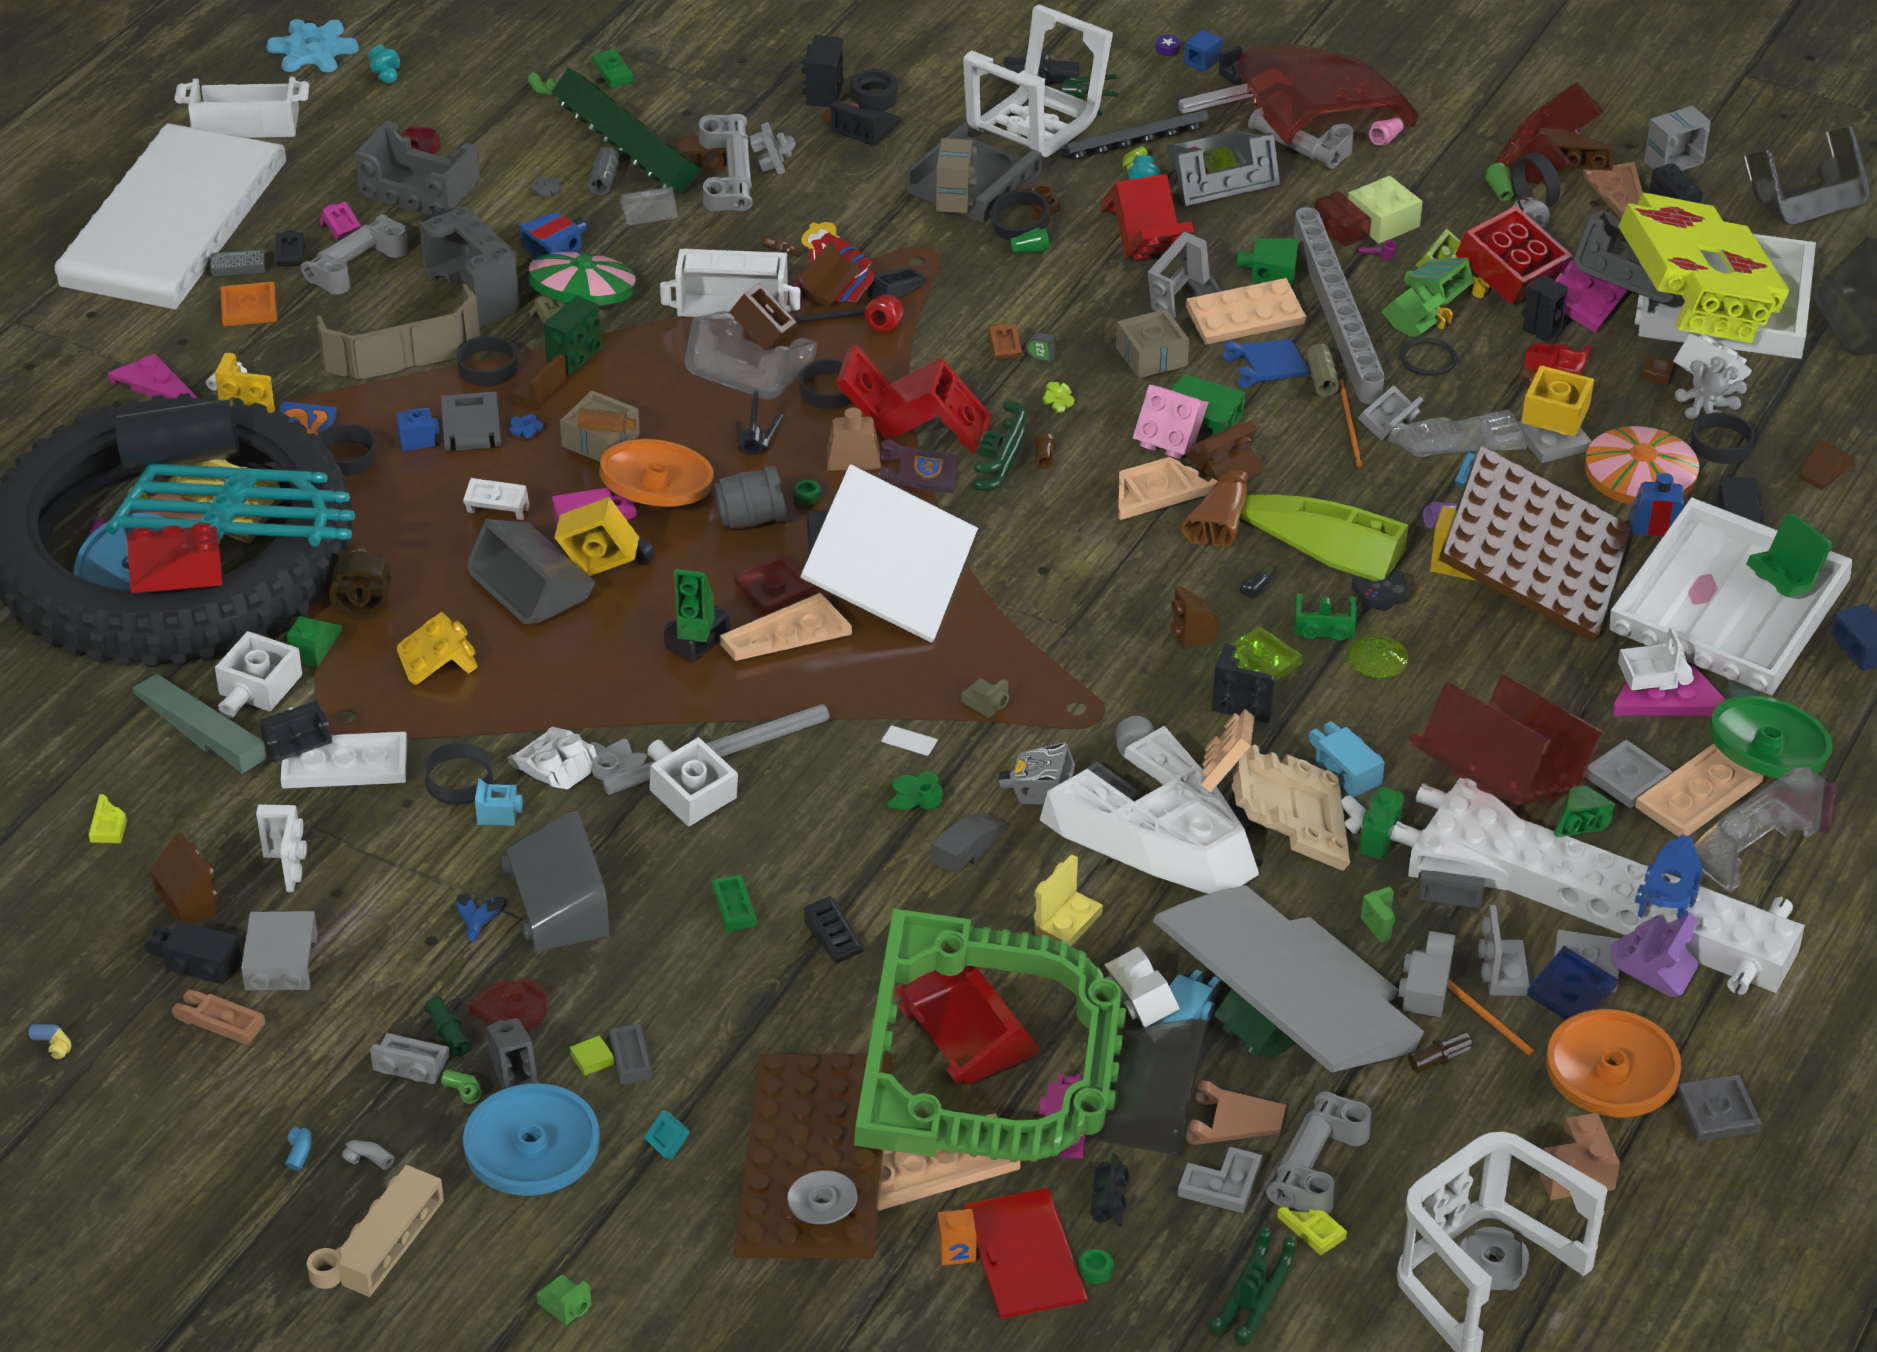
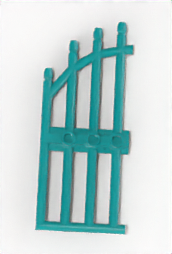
M149 464L115 512L105 530L108 534L114 535L120 527L162 530L163 527L170 525L180 526L181 529L192 528V525L197 523H209L210 526L217 527L218 540L224 536V533L309 538L308 542L312 546H318L321 539H351L352 531L350 529H337L325 526L327 520L352 521L355 519V513L350 510L340 511L339 509L326 508L325 502H348L350 495L344 491L318 490L311 484L312 482L318 484L327 482V474L322 472ZM155 475L227 479L224 485L151 481ZM258 480L292 482L299 489L254 487ZM143 492L216 496L212 502L139 499ZM247 498L312 501L314 508L249 505L244 503ZM131 510L204 514L201 520L128 516ZM235 515L315 520L314 526L232 521L235 519Z

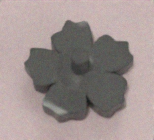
M545 176L539 177L536 180V184H531L530 190L534 194H538V197L558 195L561 192V180L559 178L548 179Z

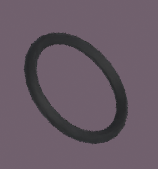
M1435 338L1413 339L1401 348L1399 354L1402 364L1407 369L1427 376L1444 374L1450 371L1457 362V354L1454 348L1448 343ZM1431 343L1446 348L1450 352L1452 359L1449 365L1442 369L1425 370L1411 365L1407 361L1405 353L1408 348L1415 344Z

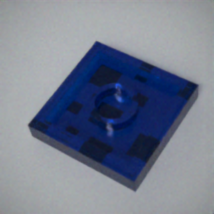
M1564 945L1527 989V996L1567 1020L1582 1012L1597 1010L1615 989L1618 979Z

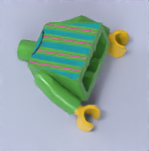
M1468 258L1430 259L1417 270L1407 271L1404 278L1405 284L1415 291L1423 303L1427 302L1437 293H1440L1445 300L1441 306L1448 304L1471 284L1474 285L1472 294L1477 298H1483L1490 287L1481 277H1475L1476 273L1470 269ZM1438 307L1437 309L1440 313L1436 315L1438 322L1435 325L1439 329H1444L1445 321L1451 324L1452 311L1448 308Z

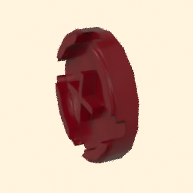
M410 127L405 129L406 133L400 135L402 138L405 136L410 137L411 148L435 154L441 147L440 135L438 133L435 134V130L429 127Z

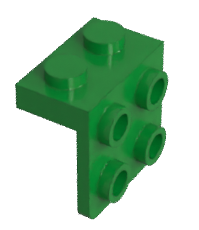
M1794 513L1786 514L1769 551L1750 555L1746 565L1755 571L1757 577L1767 580L1776 587L1777 592L1783 596L1792 597L1809 593L1831 550L1832 543Z

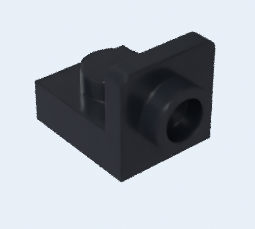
M1239 45L1222 51L1219 59V74L1234 86L1257 80V71L1242 60L1243 48Z
M290 230L276 233L277 266H301L304 262L305 249L303 232Z

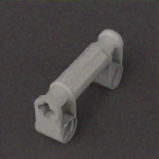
M1278 94L1273 96L1250 116L1248 122L1250 130H1258L1264 134L1272 133L1274 134L1275 141L1308 156L1313 161L1319 160L1325 163L1329 169L1336 168L1341 161L1352 154L1353 129L1347 124L1332 126L1320 138L1292 126L1293 100L1288 95Z
M705 115L699 121V143L707 149L726 148L728 177H711L703 184V205L710 211H745L753 205L749 192L752 183L748 135L745 133L747 119L744 115Z
M381 214L376 217L373 223L361 226L360 229L319 252L315 259L303 262L301 264V272L308 282L327 290L331 294H343L351 287L347 262L371 247L392 258L402 257L408 253L405 226Z
M1323 1091L1316 1095L1313 1110L1306 1114L1287 1153L1278 1166V1176L1267 1187L1266 1194L1276 1205L1289 1207L1301 1212H1309V1209L1323 1210L1330 1214L1334 1205L1333 1178L1325 1172L1312 1170L1327 1138L1344 1142L1350 1146H1361L1369 1140L1370 1108L1362 1102L1349 1100L1331 1092Z

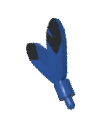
M464 894L457 896V910L468 926L466 935L469 941L472 942L478 938L481 926L488 923L502 911L505 902L503 897L491 898L477 910L470 897Z

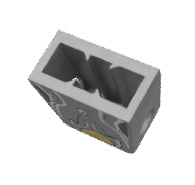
M1063 742L1021 752L1018 754L1014 770L1001 771L999 773L1000 787L1003 790L1014 788L1017 798L1022 804H1044L1048 790L1073 776L1075 763L1067 743Z

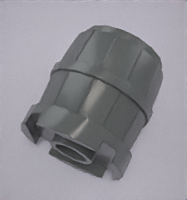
M775 465L763 467V470L739 472L736 475L719 479V483H714L715 497L723 528L729 527L730 530L746 527L753 528L756 525L773 520L776 523L787 519L783 493H781L780 479Z

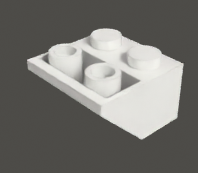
M1690 333L1673 361L1692 374L1694 372L1690 369L1691 363L1696 360L1701 361L1704 364L1702 378L1705 379V375L1711 367V359L1715 356L1721 357L1724 361V366L1718 373L1723 375L1725 369L1731 366L1735 367L1739 372L1738 377L1734 380L1730 379L1728 385L1738 380H1744L1752 372L1745 365L1746 359L1739 356L1737 352L1729 347L1720 346L1715 343L1716 341L1704 334L1697 337Z

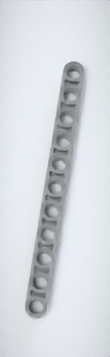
M1310 207L1300 208L1296 211L1294 237L1299 239L1298 248L1357 397L1363 403L1372 404L1383 395L1384 372L1319 212Z

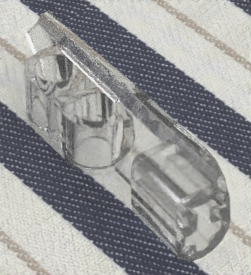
M1508 409L1455 421L1448 417H1439L1392 428L1388 437L1389 442L1403 447L1418 457L1450 452L1477 451L1480 446L1491 451L1525 450L1527 447L1523 432L1513 413Z

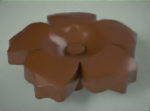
M1522 367L1518 375L1522 379L1528 380L1525 387L1529 389L1536 373L1531 368Z

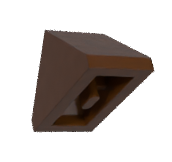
M1820 439L1799 473V478L1823 490L1855 464V460L1844 451Z

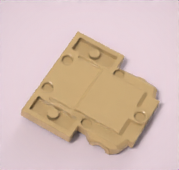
M1250 746L1232 767L1233 783L1231 786L1235 793L1236 806L1245 810L1249 820L1289 836L1291 850L1344 871L1350 864L1339 777L1331 771L1323 770L1309 764L1305 760H1299L1288 754L1280 763L1276 753L1271 752L1263 755L1259 753V746Z

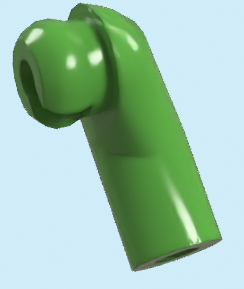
M448 1069L443 1072L442 1085L458 1089L461 1099L465 1103L473 1104L480 1099L482 1090L475 1076Z

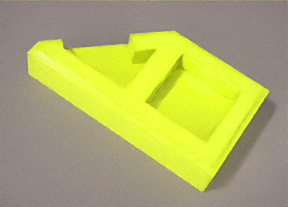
M99 794L89 832L90 842L121 843L127 823L126 814L119 807H114L104 794Z
M1289 1207L1278 1209V1218L1320 1256L1346 1239L1347 1231L1323 1210L1309 1209V1212L1290 1211Z

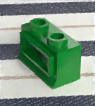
M1297 593L1295 636H1303L1306 639L1325 637L1333 638L1337 641L1354 639L1356 597L1350 596L1348 614L1331 613V599L1328 597L1320 599L1319 612L1302 611L1303 594Z

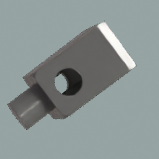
M518 1018L506 1021L500 1020L487 1027L491 1061L502 1089L522 1084L538 1083L532 1041ZM511 1062L519 1064L520 1067L517 1071H511Z

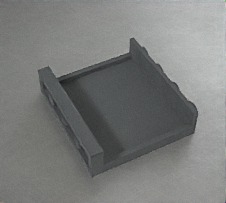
M964 122L946 137L949 139L973 140V147L977 148V156H972V166L975 167L972 178L977 179L976 187H971L970 197L974 198L973 206H968L967 213L959 214L983 224L991 218L992 206L998 198L1014 191L1016 188L1028 186L1041 174L1042 152L1033 149L1025 157H1018L968 137L967 122ZM941 142L929 153L925 154L917 163L909 167L905 176L908 193L935 204L937 164Z

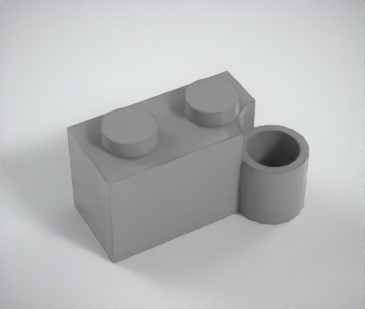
M1429 931L1426 952L1414 950L1412 954L1406 953L1403 972L1408 973V977H1401L1398 997L1404 998L1403 1011L1442 1017L1456 935Z

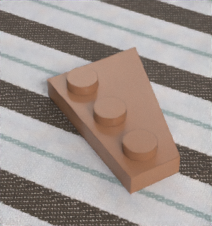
M1635 162L1613 165L1612 171L1583 170L1584 179L1620 219H1622L1628 203L1638 204L1642 188Z

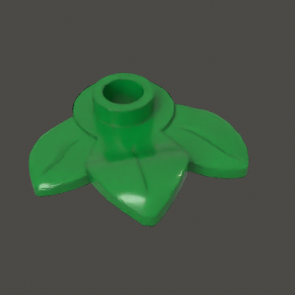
M928 771L920 773L917 777L913 775L896 777L892 780L891 784L897 794L887 802V807L899 810H908L917 805L922 809L937 807L942 802L943 796L939 777L935 773Z

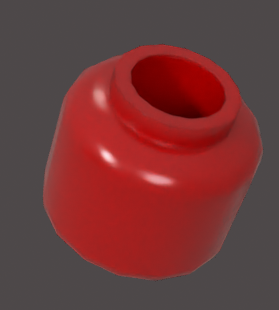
M889 294L877 296L867 305L865 310V320L868 326L877 332L892 330L901 322L903 317L901 302Z

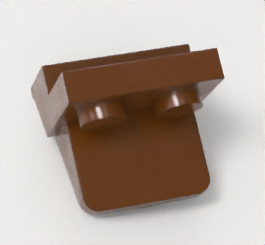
M1252 420L1242 425L1238 423L1192 445L1187 456L1210 479L1213 478L1217 481L1228 470L1246 472L1248 475L1246 481L1255 478L1263 471V466L1250 447L1257 431Z

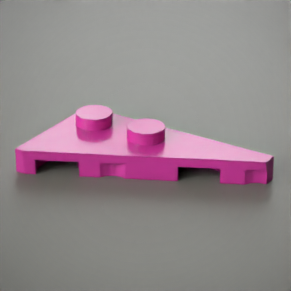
M156 354L145 356L138 361L108 372L111 384L116 385L119 381L129 384L132 391L145 393L149 397L163 395L165 399L177 398L180 393H190L192 398H198Z

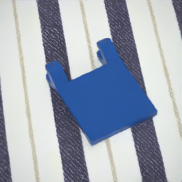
M1291 339L1238 344L1234 341H1226L1224 343L1225 350L1229 351L1222 353L1225 361H1234L1244 356L1250 368L1241 367L1239 369L1240 376L1244 378H1238L1237 383L1242 388L1249 387L1258 381L1309 376L1310 371Z

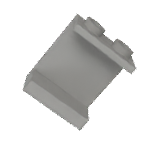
M315 911L250 912L241 967L245 990H310L311 984L308 971L311 943H317L318 935Z

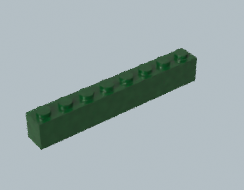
M567 67L552 90V93L559 98L558 104L569 111L573 109L571 114L582 122L588 121L586 126L597 134L601 132L602 135L600 137L611 145L615 143L617 145L615 150L626 157L630 155V162L641 169L645 167L644 173L656 181L659 178L661 180L659 185L672 193L673 190L684 194L701 169L590 80L571 68Z

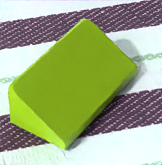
M1446 228L1415 266L1419 268L1430 259L1457 258L1455 253L1461 241Z

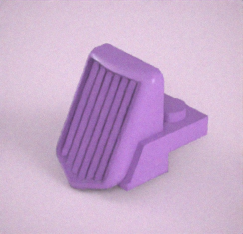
M1689 912L1668 924L1660 915L1643 922L1635 928L1634 932L1611 944L1613 965L1669 997L1682 995L1698 967L1697 960L1684 947L1693 938L1692 932L1698 923L1697 919Z

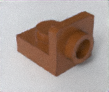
M997 323L989 327L987 342L991 343L994 360L1021 357L1022 350L1016 324Z

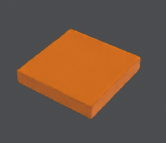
M274 282L220 287L223 327L277 322Z

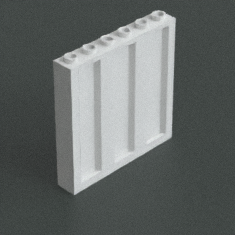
M1753 234L1789 288L1784 304L1779 313L1771 312L1766 325H1759L1752 343L1706 336L1716 341L1715 343L1720 346H1727L1734 350L1802 359L1807 330L1816 242ZM1700 250L1712 268L1723 273H1731L1718 253ZM1639 294L1634 324L1640 325L1638 336L1685 342L1690 333L1697 337H1700L1701 334L1678 330L1675 325L1685 303L1682 295H1676L1669 302L1663 303Z
M1691 497L1611 609L1610 630L1621 636H1626L1643 643L1646 646L1666 643L1668 630L1673 628L1680 641L1681 651L1685 654L1687 662L1772 696L1849 582L1852 559L1830 551L1811 592L1792 597L1783 596L1777 592L1776 587L1767 580L1757 577L1755 571L1746 565L1750 555L1769 551L1777 530Z

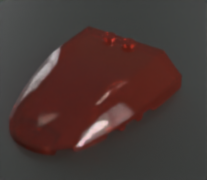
M1298 44L1256 46L1243 52L1239 59V73L1242 82L1248 85V94H1253L1255 97L1254 105L1262 107L1263 118L1286 144H1291L1296 133L1321 113L1385 105L1391 108L1410 127L1416 126L1418 112L1405 96L1361 59L1341 52Z

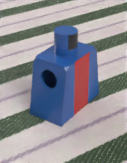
M557 212L520 225L521 247L537 258L550 253L578 252L581 249V233L587 229L586 223L581 217L570 221Z
M1660 473L1656 476V482L1645 481L1641 483L1629 514L1630 534L1664 536L1684 509L1683 486L1673 483L1674 478L1672 475Z

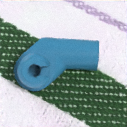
M294 1127L288 1134V1141L293 1147L285 1165L290 1169L301 1171L311 1148L312 1134L306 1128Z

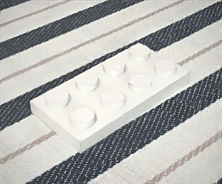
M387 732L331 735L332 743L282 760V788L406 783L407 733Z

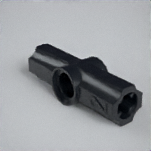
M1041 54L1038 76L1045 79L1046 86L1049 83L1063 84L1064 80H1069L1070 76L1079 77V62L1056 61L1047 55ZM1004 57L1003 67L1020 73L1025 70L1026 58Z

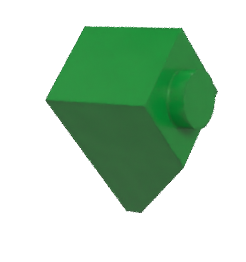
M299 616L287 634L288 645L299 648L301 664L318 668L342 631V626Z

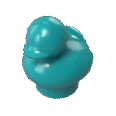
M382 44L372 48L368 53L371 71L378 75V79L384 83L393 84L398 77L395 69H398L400 66L397 52L393 49H386Z
M1146 155L1134 158V165L1128 170L1129 180L1161 175L1160 169L1154 164V158Z

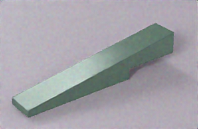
M155 674L132 688L133 693L202 750L208 752L212 749L241 774L266 760L264 741L160 675Z

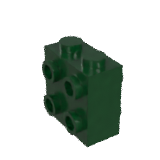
M575 296L551 318L546 320L543 331L545 335L547 364L557 354L564 355L566 375L570 376L601 349L602 340L598 304Z

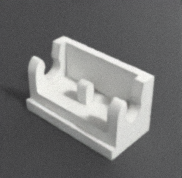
M475 478L470 479L463 499L468 513H475L474 506L515 512L517 520H524L523 510L528 511L530 506L525 485Z

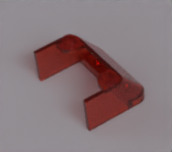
M1575 82L1529 114L1520 123L1493 164L1503 163L1511 171L1516 159L1529 153L1537 152L1544 155L1552 163L1556 172L1567 166L1570 160L1544 131L1538 134L1539 129H1565L1582 135L1580 132L1583 127L1600 116L1604 111L1578 82ZM1526 161L1524 170L1526 182L1533 184L1543 183L1545 185L1540 171L1534 164Z

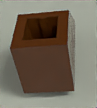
M1182 586L1175 587V599L1171 602L1174 615L1173 622L1170 623L1173 638L1178 639L1184 650L1217 642L1218 618L1207 601Z

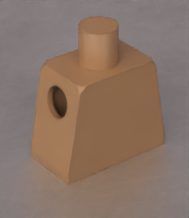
M848 408L845 410V417L832 420L827 445V471L847 470L850 464L861 470L881 469L880 447L873 418L862 417L860 409Z

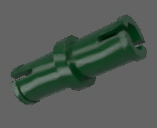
M436 996L426 1001L425 1004L427 1006L423 1007L424 1011L435 1024L436 1034L440 1038H444L453 1055L462 1056L469 1052V1047H472V1043L460 1028V1020L456 1015L450 1013L443 999Z

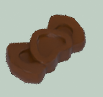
M766 236L762 239L761 245L775 250L777 253H787V255L797 257L799 253V247L777 239L772 240Z

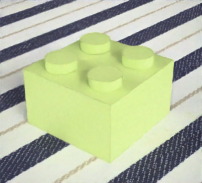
M1387 176L1349 192L1346 218L1380 244L1420 227L1423 201L1394 178Z

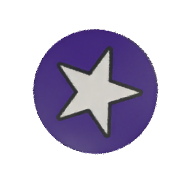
M1162 35L1156 39L1155 50L1163 56L1176 55L1180 51V39L1173 35Z

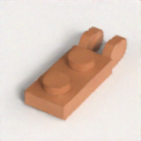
M191 989L187 990L183 995V999L188 1005L176 1003L171 1009L172 1015L177 1020L183 1021L188 1025L192 1023L245 1045H248L265 1025V1017L259 1012L212 994L206 995Z

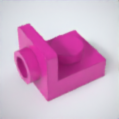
M346 201L337 205L330 204L325 207L319 222L321 227H329L336 240L347 237L361 227Z

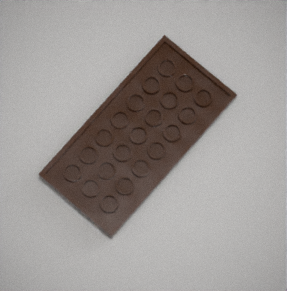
M760 1054L734 1246L735 1258L874 1259L884 1150L854 1146L855 1126L868 1054ZM883 1054L880 1073L892 1074V1054ZM834 1171L845 1175L854 1183L857 1190V1202L853 1210L841 1220L828 1224H812L802 1221L791 1212L788 1205V1192L796 1180L808 1173Z

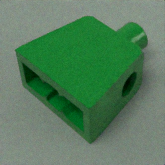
M1257 239L1254 252L1238 251L1237 267L1252 268L1251 281L1258 284L1287 278L1293 290L1299 239Z

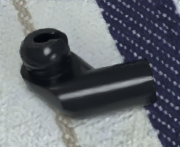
M1266 565L1258 572L1253 581L1249 579L1243 580L1240 592L1244 595H1249V598L1258 596L1275 576L1274 568Z

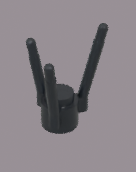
M758 390L753 392L750 426L743 431L741 421H736L737 448L748 455H757L762 450H768L769 442L784 418L783 414H779L766 437H764L761 428L756 426L759 401Z

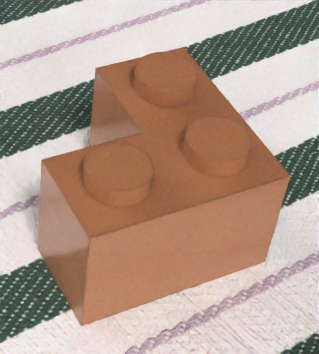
M1591 1113L1566 1117L1561 1145L1544 1148V1151L1604 1185L1607 1191L1615 1190L1620 1162L1599 1114ZM1540 1172V1177L1550 1200L1572 1197L1569 1190Z

